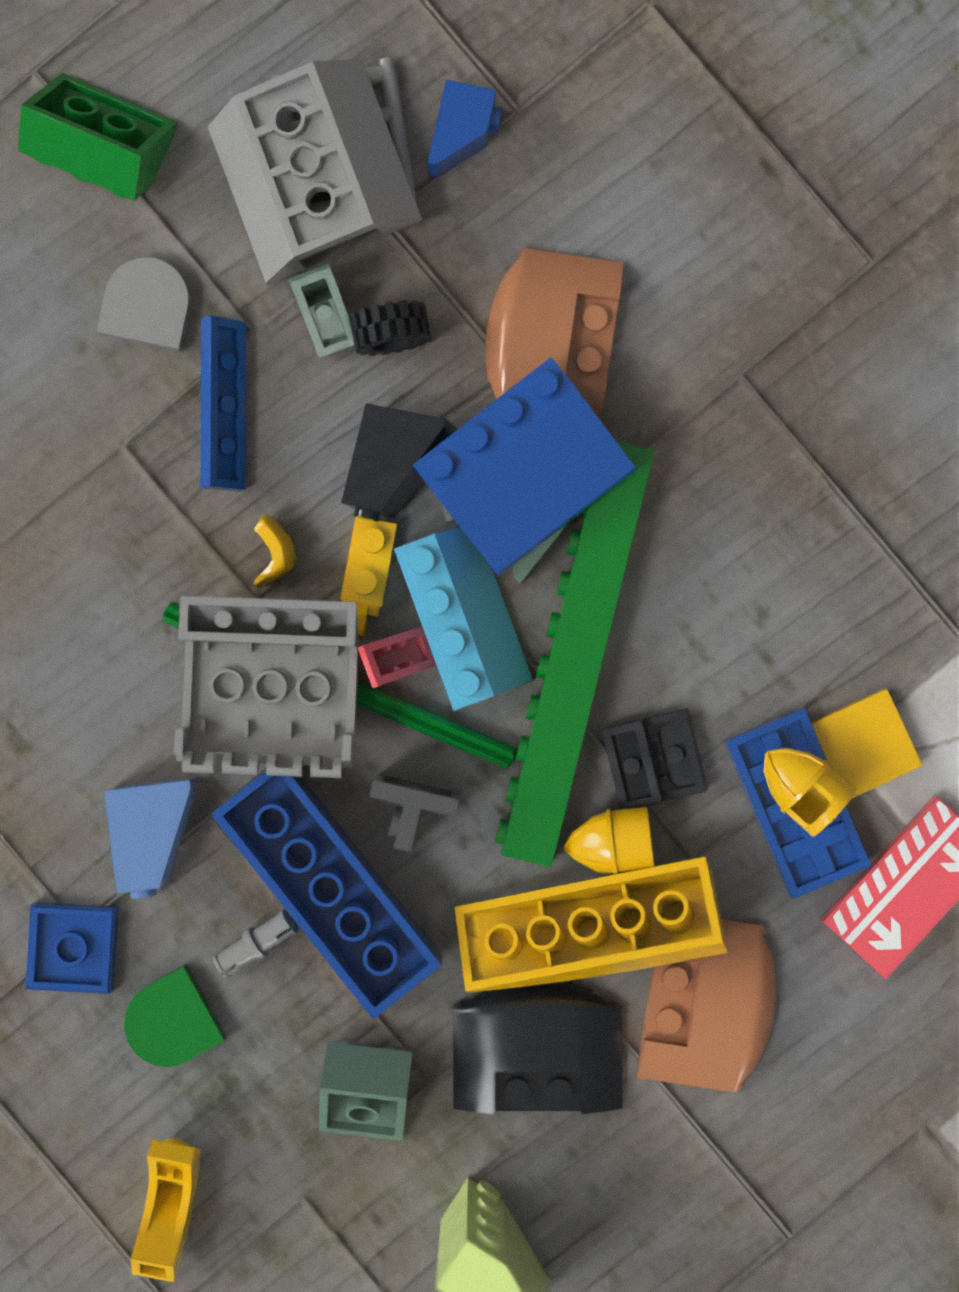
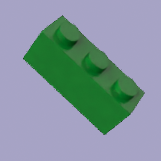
M61 73L21 105L18 151L33 157L41 164L51 165L68 172L78 180L91 182L110 190L118 197L135 201L153 184L177 129V121Z

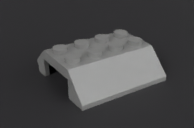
M180 596L178 640L185 641L182 724L180 728L174 729L173 755H176L177 761H182V772L214 773L216 762H222V774L258 775L260 764H266V775L302 777L305 765L310 766L311 777L342 778L343 767H352L356 735L359 659L357 602Z

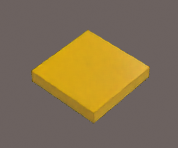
M881 689L811 722L824 755L830 762L829 765L857 789L852 798L923 766L887 689Z

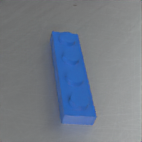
M210 315L201 318L200 488L242 491L246 490V322Z

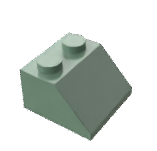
M352 1041L328 1042L320 1083L319 1131L403 1141L413 1052L403 1051L394 1046L382 1048L360 1046Z

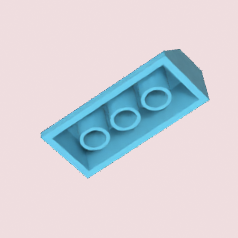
M460 527L435 533L394 548L453 711L533 681L493 570Z

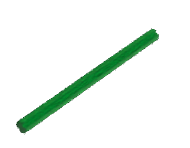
M170 602L164 611L162 619L164 623L178 629L180 604ZM358 681V706L504 769L511 766L516 754L514 747Z

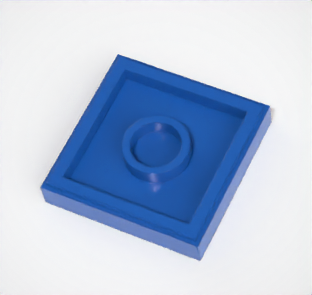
M43 902L32 903L30 906L25 989L111 994L114 991L119 907Z

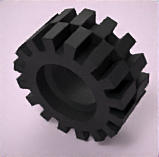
M400 300L398 303H393V301L385 302V305L381 306L378 304L372 305L371 309L363 308L359 312L353 313L352 317H350L355 351L357 354L360 353V355L369 354V356H375L379 353L381 355H388L390 352L399 353L403 352L404 349L412 350L416 346H423L426 342L431 341L426 306L423 302L418 303L416 300L408 303L407 300Z

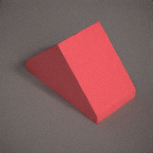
M422 626L358 647L372 688L380 687L437 666Z

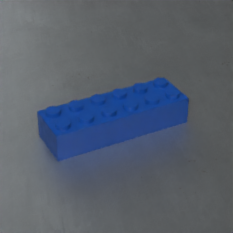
M265 771L211 814L373 1020L442 966L443 955L302 777L266 775Z

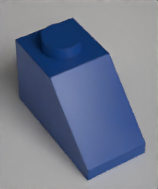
M446 80L428 159L429 177L438 178L487 147L490 132L498 133L502 107L496 106V90Z

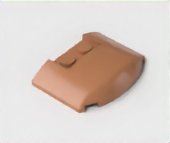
M524 248L520 252L517 261L504 275L498 287L487 325L486 370L488 382L496 399L552 357L601 420L621 292L623 262Z
M722 918L728 953L652 967L636 1072L637 1078L738 1093L744 1086V1081L757 1067L764 1053L771 1033L776 1006L775 964L771 950L763 936L766 933L761 924Z

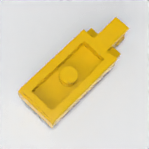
M355 517L340 600L342 602H357L358 635L365 636L368 615L378 617L380 607L383 608L398 525L384 521L373 522Z

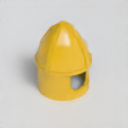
M790 748L768 750L764 758V775L769 791L780 807L779 810L782 813L788 814L812 837L816 836L844 809L857 789L831 767L827 759L823 760L812 753Z
M647 806L611 810L609 808L605 812L591 816L571 833L564 844V851L578 863L602 874L616 875L655 867Z

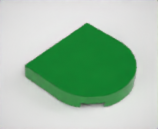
M187 964L182 965L140 990L131 1000L124 1018L125 1035L132 1050L144 1061L161 1067L183 1064L227 1038Z

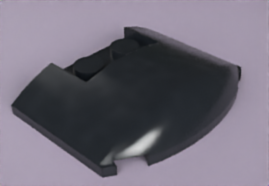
M568 982L482 991L481 994L463 1005L462 1000L453 1005V1109L485 1114H496V1111H581V1114H590L622 1109V1005L613 1000L612 1005L601 996L593 993L592 989Z

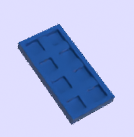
M800 708L724 740L789 897L794 899L871 866L846 806L819 834L812 837L788 814L782 813L779 810V805L769 791L764 775V758L768 750L790 748L809 752L826 760L805 708Z

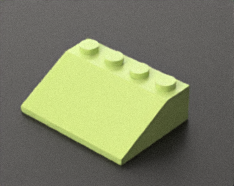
M468 1177L440 1220L436 1289L441 1292H552L551 1280L504 1200L500 1198V1192L485 1181L480 1180L479 1183H476Z

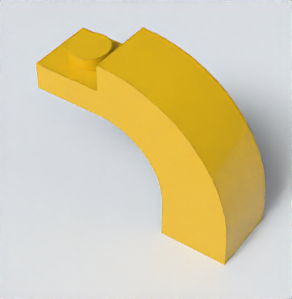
M168 1138L164 1141L152 1139L147 1155L149 1169L148 1192L140 1228L130 1259L133 1275L175 1283L195 1199L201 1149L190 1147L188 1143L180 1139Z

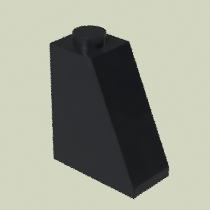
M366 403L341 503L355 509L354 517L373 522H378L380 515L395 518L423 481V478L414 468L413 464L452 435L458 428L444 418Z

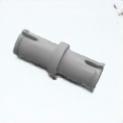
M283 909L279 914L258 928L250 927L242 932L240 940L220 953L213 955V963L218 972L228 979L232 974L253 960L261 961L269 955L268 950L291 935L298 933V928L290 915L287 916L288 912Z

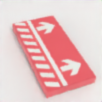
M933 796L871 863V866L859 876L820 919L884 979H887L959 900V816L940 798Z

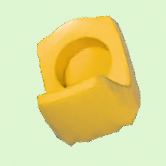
M264 514L254 527V530L264 540L272 555L271 563L254 581V585L257 588H262L294 568V562L297 558L295 546L290 536L285 532L280 523L269 514Z

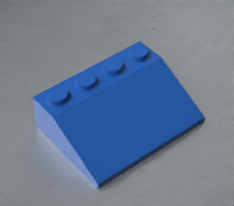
M552 357L413 464L435 496L498 576L636 471L630 459Z

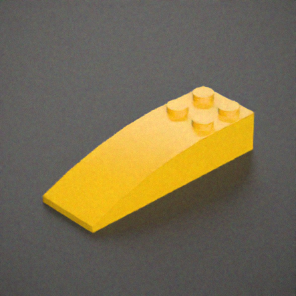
M706 857L454 907L465 992L467 993L591 978L728 953L712 869Z

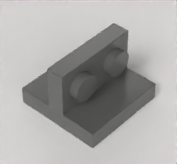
M378 774L373 779L369 797L404 805L403 807L396 806L388 836L396 837L394 849L411 852L415 843L422 810L456 817L460 792Z

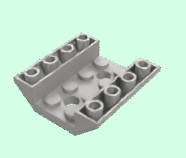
M362 59L312 61L234 95L208 126L263 277L268 285L305 270L304 258L378 228L381 234L386 236L423 220ZM292 111L300 113V124L295 130L285 132L280 129L281 118L286 113ZM318 192L330 193L331 203L328 209L320 213L312 212L310 209L311 198Z

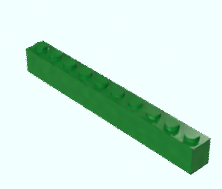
M620 441L616 442L635 466L636 471L580 513L584 515L580 531L572 529L566 554L573 555L570 572L562 570L556 595L563 597L560 612H551L546 636L553 638L550 653H541L536 678L543 679L539 696L531 694L525 719L533 720L529 737L521 735L515 760L522 761L519 778L512 776L510 778L505 801L512 803L509 818H500L495 843L502 844V856L552 868L655 451Z

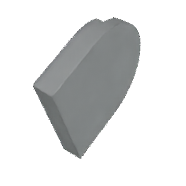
M142 257L124 263L115 270L108 280L96 332L102 336L182 352L191 309V296L184 279L173 266L160 259Z

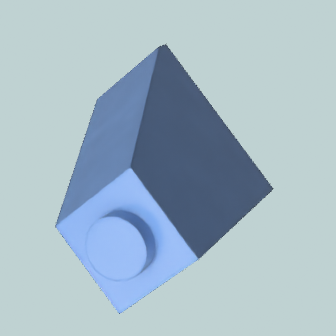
M198 777L114 787L104 791L116 894L130 892L131 899L151 897L157 895L156 889L168 883L198 789Z

